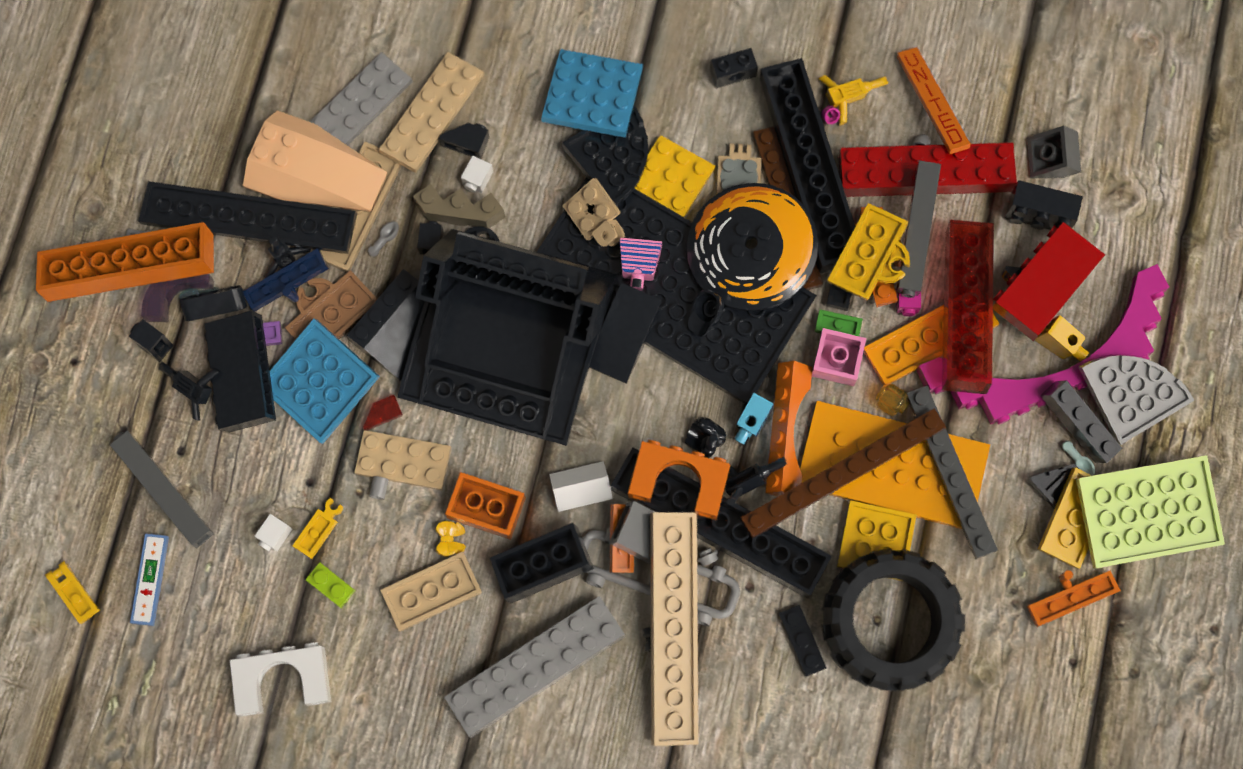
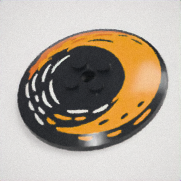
M763 183L739 184L713 196L698 211L691 224L687 239L689 266L702 290H712L722 297L725 306L743 311L766 310L791 299L809 280L818 256L817 231L808 210L789 192ZM755 239L758 244L755 248L749 249L745 246L746 241Z

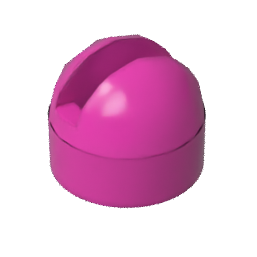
M826 106L821 111V117L826 123L835 124L840 118V112L833 106Z

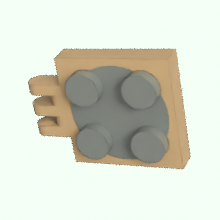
M730 143L729 156L718 157L717 194L739 184L760 183L761 158L751 157V144H747L746 152H742L743 144H738V152H734L735 145Z

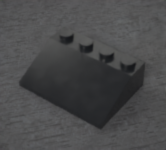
M404 269L347 335L353 345L400 381L403 377L411 344L425 303L424 300L415 298L419 280Z

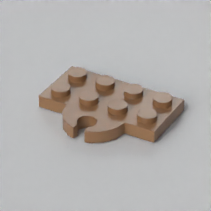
M351 270L335 284L327 279H311L307 282L310 287L317 289V293L313 297H307L302 287L298 289L299 300L296 304L301 314L290 322L285 329L296 340L313 319H317L340 339L359 322L376 302L377 298Z

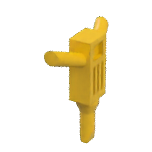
M826 75L818 78V80L829 87L825 95L830 106L839 107V126L847 123V104L864 99L872 89L888 84L886 76L872 81H862L859 78L841 85L836 84Z

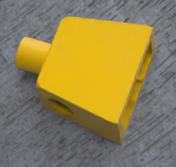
M1060 315L1053 318L1035 339L1037 343L1061 359L1073 356L1081 362L1089 354V351L1081 346L1085 336Z

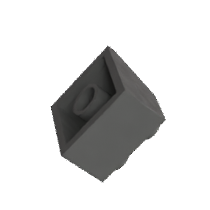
M1060 126L1027 137L1030 178H1064L1081 173L1078 131L1066 126Z

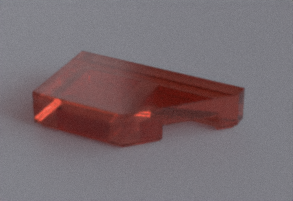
M395 395L373 403L364 423V430L368 431L403 416Z

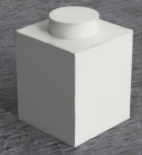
M472 156L461 176L464 188L472 193L477 191L482 194L493 174L492 164Z
M269 514L255 537L260 540L258 545L267 551H270L271 548L278 551L292 531V528Z

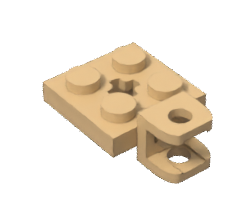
M592 178L563 205L586 240H591L594 237L604 247L608 245L615 246L620 242V238L625 237V233L618 221L613 220L621 212L597 178ZM589 205L595 206L593 209L594 214L588 213Z

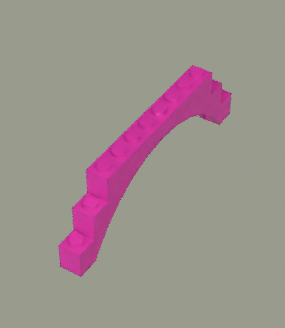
M1158 264L1138 272L1132 279L1127 306L1114 332L1090 357L1067 370L1044 377L1020 380L991 378L966 371L938 357L919 365L916 372L923 386H928L930 393L939 394L947 390L946 386H948L958 409L964 407L967 410L977 406L979 401L990 425L996 422L998 425L1009 421L1010 416L1014 414L1022 416L1030 412V407L1037 405L1040 408L1047 405L1040 395L1055 381L1067 380L1078 391L1088 387L1078 367L1089 361L1116 355L1134 356L1149 360V356L1154 352V349L1145 333L1156 329L1157 324L1162 319L1153 301L1164 297V293L1169 288V285Z

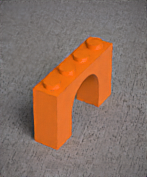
M654 440L642 441L628 497L650 503L659 474L667 467L683 465L692 469L700 481L701 488L695 513L698 516L716 520L731 464L726 463L727 460L720 457L710 459L704 457L705 455L700 452L692 451L690 454L683 452V449L671 445L667 448L660 446L661 443Z

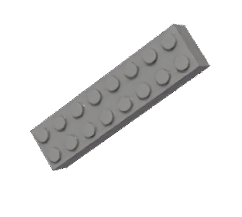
M599 596L444 698L467 735L472 738L625 638V634Z

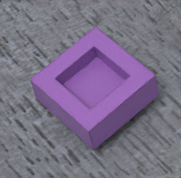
M280 321L263 323L266 346L282 344Z

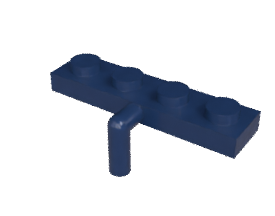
M317 248L246 289L243 293L251 310L254 312L283 295L292 302H298L299 296L295 288L328 270L329 267L321 251Z

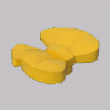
M451 521L438 523L435 527V531L440 536V543L435 549L437 554L449 557L464 552L466 547L464 544L453 542V537L464 535V527L458 522L456 524Z

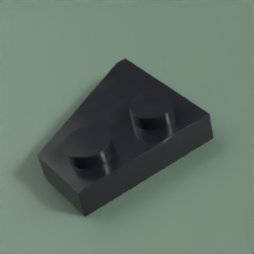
M1070 464L1030 476L1027 480L1050 506L1055 509L1071 469L1078 467L1075 464Z

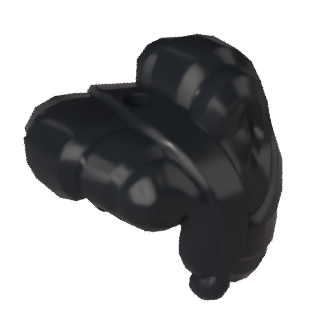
M699 417L689 428L685 444L697 450L696 452L703 453L704 457L711 458L716 448L721 447L726 442V432L710 418Z

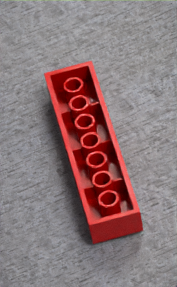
M1014 143L970 144V148L949 154L945 145L840 148L838 155L839 176L846 197L912 195L916 167L919 160L941 164L936 194L1012 192L1017 184Z

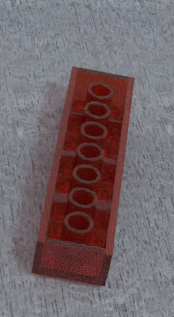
M950 220L945 232L943 391L987 394L992 385L994 223Z

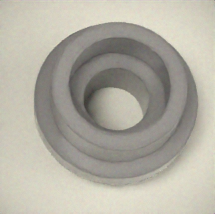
M711 547L700 551L697 562H700L702 566H706L717 561L718 557L716 554H718V551H712Z

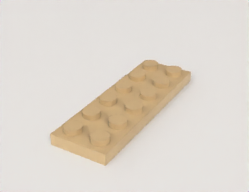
M447 52L380 147V154L417 173L438 143L440 135L447 130L483 78L484 71Z
M364 142L359 154L388 173L371 212L355 210L357 218L349 253L343 254L320 250L327 264L345 272L351 270L402 166L380 154L379 147Z

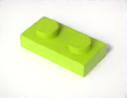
M320 562L305 579L340 608L345 605L355 592L351 586Z

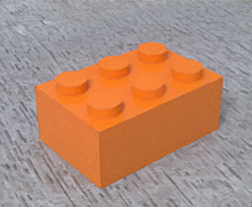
M460 472L445 515L450 520L511 540L526 497L522 492Z

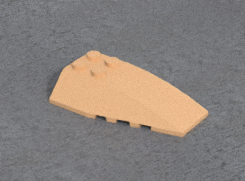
M277 110L264 121L247 158L243 187L277 200L318 204L327 207L336 206L342 207V209L371 212L388 173L318 125Z

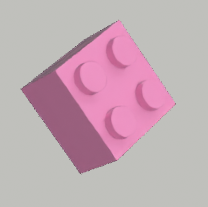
M823 328L813 365L812 377L855 386L866 338Z

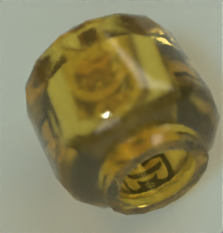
M894 384L883 385L875 397V400H877L876 406L890 416H895L898 412L902 414L909 405L906 401L908 395Z

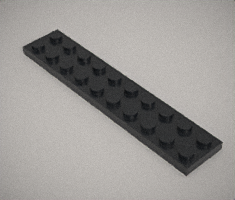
M148 181L138 222L143 225L163 228L204 222L214 235L270 243L269 240L276 236L278 240L282 239L288 246L308 249L318 248L322 251L348 254L357 212L355 210Z

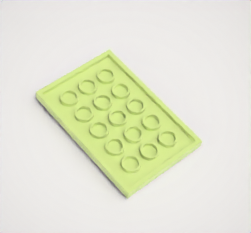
M1207 455L1076 479L1093 568L1225 545Z

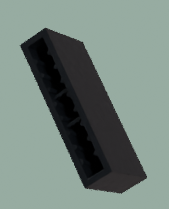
M247 311L205 323L204 337L208 346L207 359L210 363V370L216 368L221 371L210 380L213 385L214 394L212 399L216 408L215 422L218 429L230 433L276 421L262 315L254 311Z

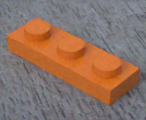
M610 504V539L626 504ZM610 544L609 573H634V556Z

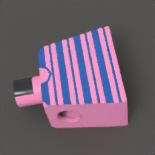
M620 238L622 277L631 279V287L642 291L644 280L652 281L654 279L661 254L662 241Z

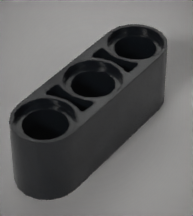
M241 285L179 299L185 321L203 319L247 308Z

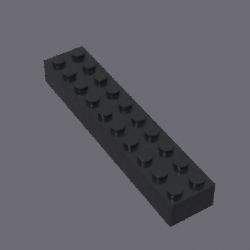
M799 58L761 68L759 79L796 198L808 210L816 227L818 237L816 263L821 274L833 270L855 229V224L803 59Z
M632 447L611 484V491L657 513H695L701 488L700 483L671 467H667L659 474L650 503L628 497L640 451ZM722 496L716 520L697 515L698 539L807 599L812 595L832 555L777 525L751 538L741 521V517L751 511L736 503L728 505V499Z

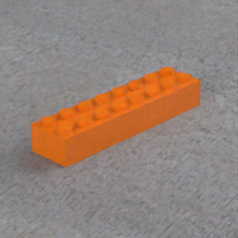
M204 222L39 251L37 252L36 291L47 302L214 273V234Z

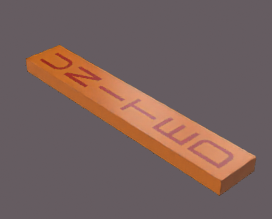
M914 47L898 52L897 59L949 154L970 148L967 136L918 48Z

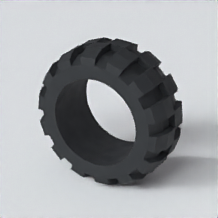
M890 548L873 551L855 559L843 568L833 579L828 593L825 594L821 609L823 611V624H821L824 641H827L831 650V657L840 669L843 668L852 676V679L865 686L886 691H903L918 688L920 685L932 682L944 673L945 667L950 661H954L962 646L959 643L961 634L965 632V614H962L959 602L962 598L956 585H952L945 576L946 571L934 561L930 562L922 558L919 553L905 549L890 550ZM897 578L910 584L923 596L930 611L931 628L924 647L917 655L903 663H889L873 656L861 644L854 628L853 614L856 601L863 589L876 579Z

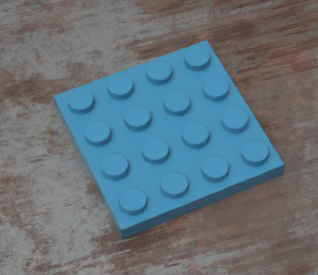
M560 49L541 121L626 138L643 64Z
M313 319L270 370L274 401L322 444H324L380 377L317 319Z

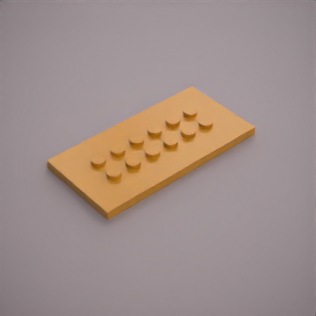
M816 401L800 466L802 483L907 423ZM948 434L978 502L990 444ZM925 441L830 494L831 496L916 514V518L962 529Z

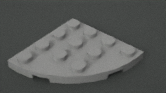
M1124 355L1107 356L1089 361L1078 367L1113 437L1119 445H1122L1194 401L1186 386L1167 371L1168 369L1144 358Z

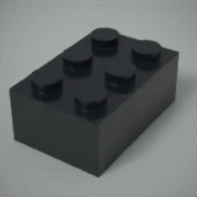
M1018 180L1010 194L1005 219H1009L1014 224H1028L1038 230H1051L1054 226L1059 227L1063 222L1073 228L1078 221L1083 196Z

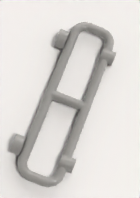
M607 528L606 532L593 530L585 534L583 541L586 549L588 550L593 539H600L609 544L610 528ZM697 565V574L707 577L712 581L727 584L731 588V594L723 610H717L697 602L698 624L710 626L712 618H727L736 607L740 595L739 584L734 578L725 574L726 569L714 565L713 569ZM593 566V570L586 572L588 573L586 583L594 587L603 588L605 580H609L651 595V582L647 585L616 573H609L608 570Z

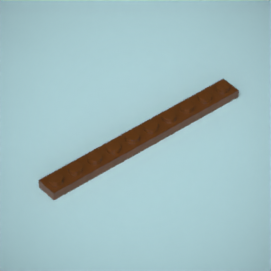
M934 408L741 517V521L751 538H754L945 430L946 426Z

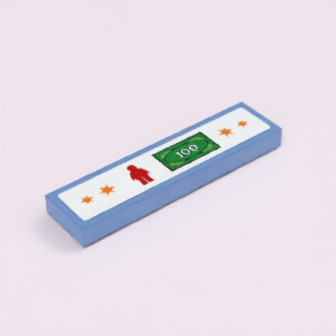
M145 534L130 620L131 624L155 625L169 541L168 536Z

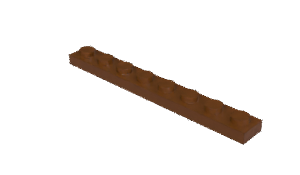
M774 126L753 131V137L768 185L781 188L796 197ZM817 263L809 280L803 286L807 290L823 286Z

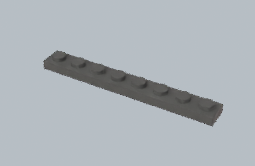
M928 386L906 393V398L915 419L934 408L940 416ZM945 428V430L925 440L976 560L995 553L998 549Z

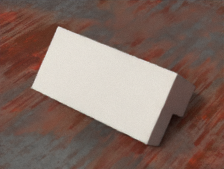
M604 461L549 474L558 512L613 499Z

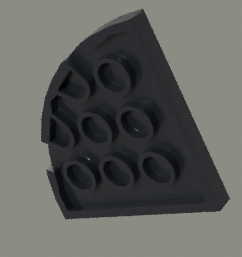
M633 106L626 138L583 130L562 142V148L588 180L597 178L616 206L622 203L636 188L647 162L648 136L643 125V119L635 106Z

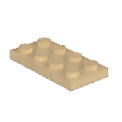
M364 430L354 473L355 475L371 478L373 476L383 477L393 482L443 491L451 446Z
M464 552L456 554L381 590L399 632L482 594Z

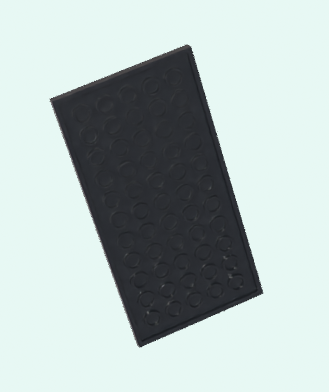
M587 177L584 179L583 183L581 184L577 192L589 182ZM634 189L617 206L621 213L613 220H617L625 233L624 238L662 241L661 254L654 279L652 281L644 280L642 292L662 300L644 344L747 405L753 393L758 392L817 295L803 287L788 301L773 308L759 311L737 310L724 305L721 319L713 324L704 337L697 336L688 327L693 302L698 293L702 291V288L692 274L687 257V239L692 222ZM594 205L588 206V213L594 214ZM564 210L537 253L618 274L617 283L607 309V316L621 283L630 286L631 279L622 277L620 242L615 246L608 245L603 247L594 237L591 240H586L569 214Z

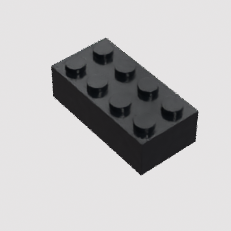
M570 523L490 557L503 597L510 604L594 569L579 528L574 523Z

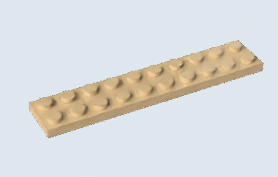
M650 513L652 745H698L697 513Z

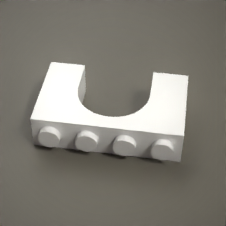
M308 643L302 649L290 646L282 648V652L273 653V650L260 651L258 656L250 657V654L236 655V659L230 660L236 715L243 717L263 713L261 681L270 668L279 664L293 665L299 671L302 678L306 705L330 703L331 695L325 648L318 646V643Z

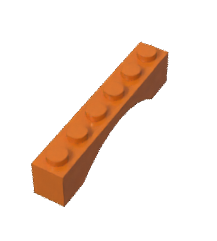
M797 361L778 363L768 464L785 457L787 465L772 472L767 478L765 493L774 496H780L802 483V473L797 462L794 447V425L799 405L811 388L812 367Z

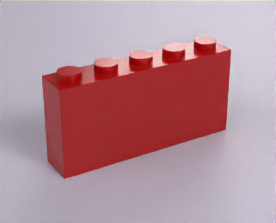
M1064 222L1059 227L1054 226L1046 235L1049 237L1046 243L1041 241L1033 251L1036 255L1032 260L1028 257L1020 266L1022 272L1019 275L1014 273L1006 283L1009 285L1007 290L1004 292L1001 289L993 298L996 303L992 309L1033 342L1106 255Z

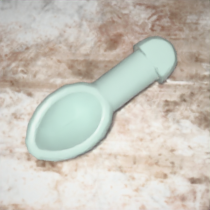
M1064 441L1062 443L1064 452L1066 451L1080 470L1093 476L1095 474L1093 462L1088 457L1082 456L1075 449L1072 442Z

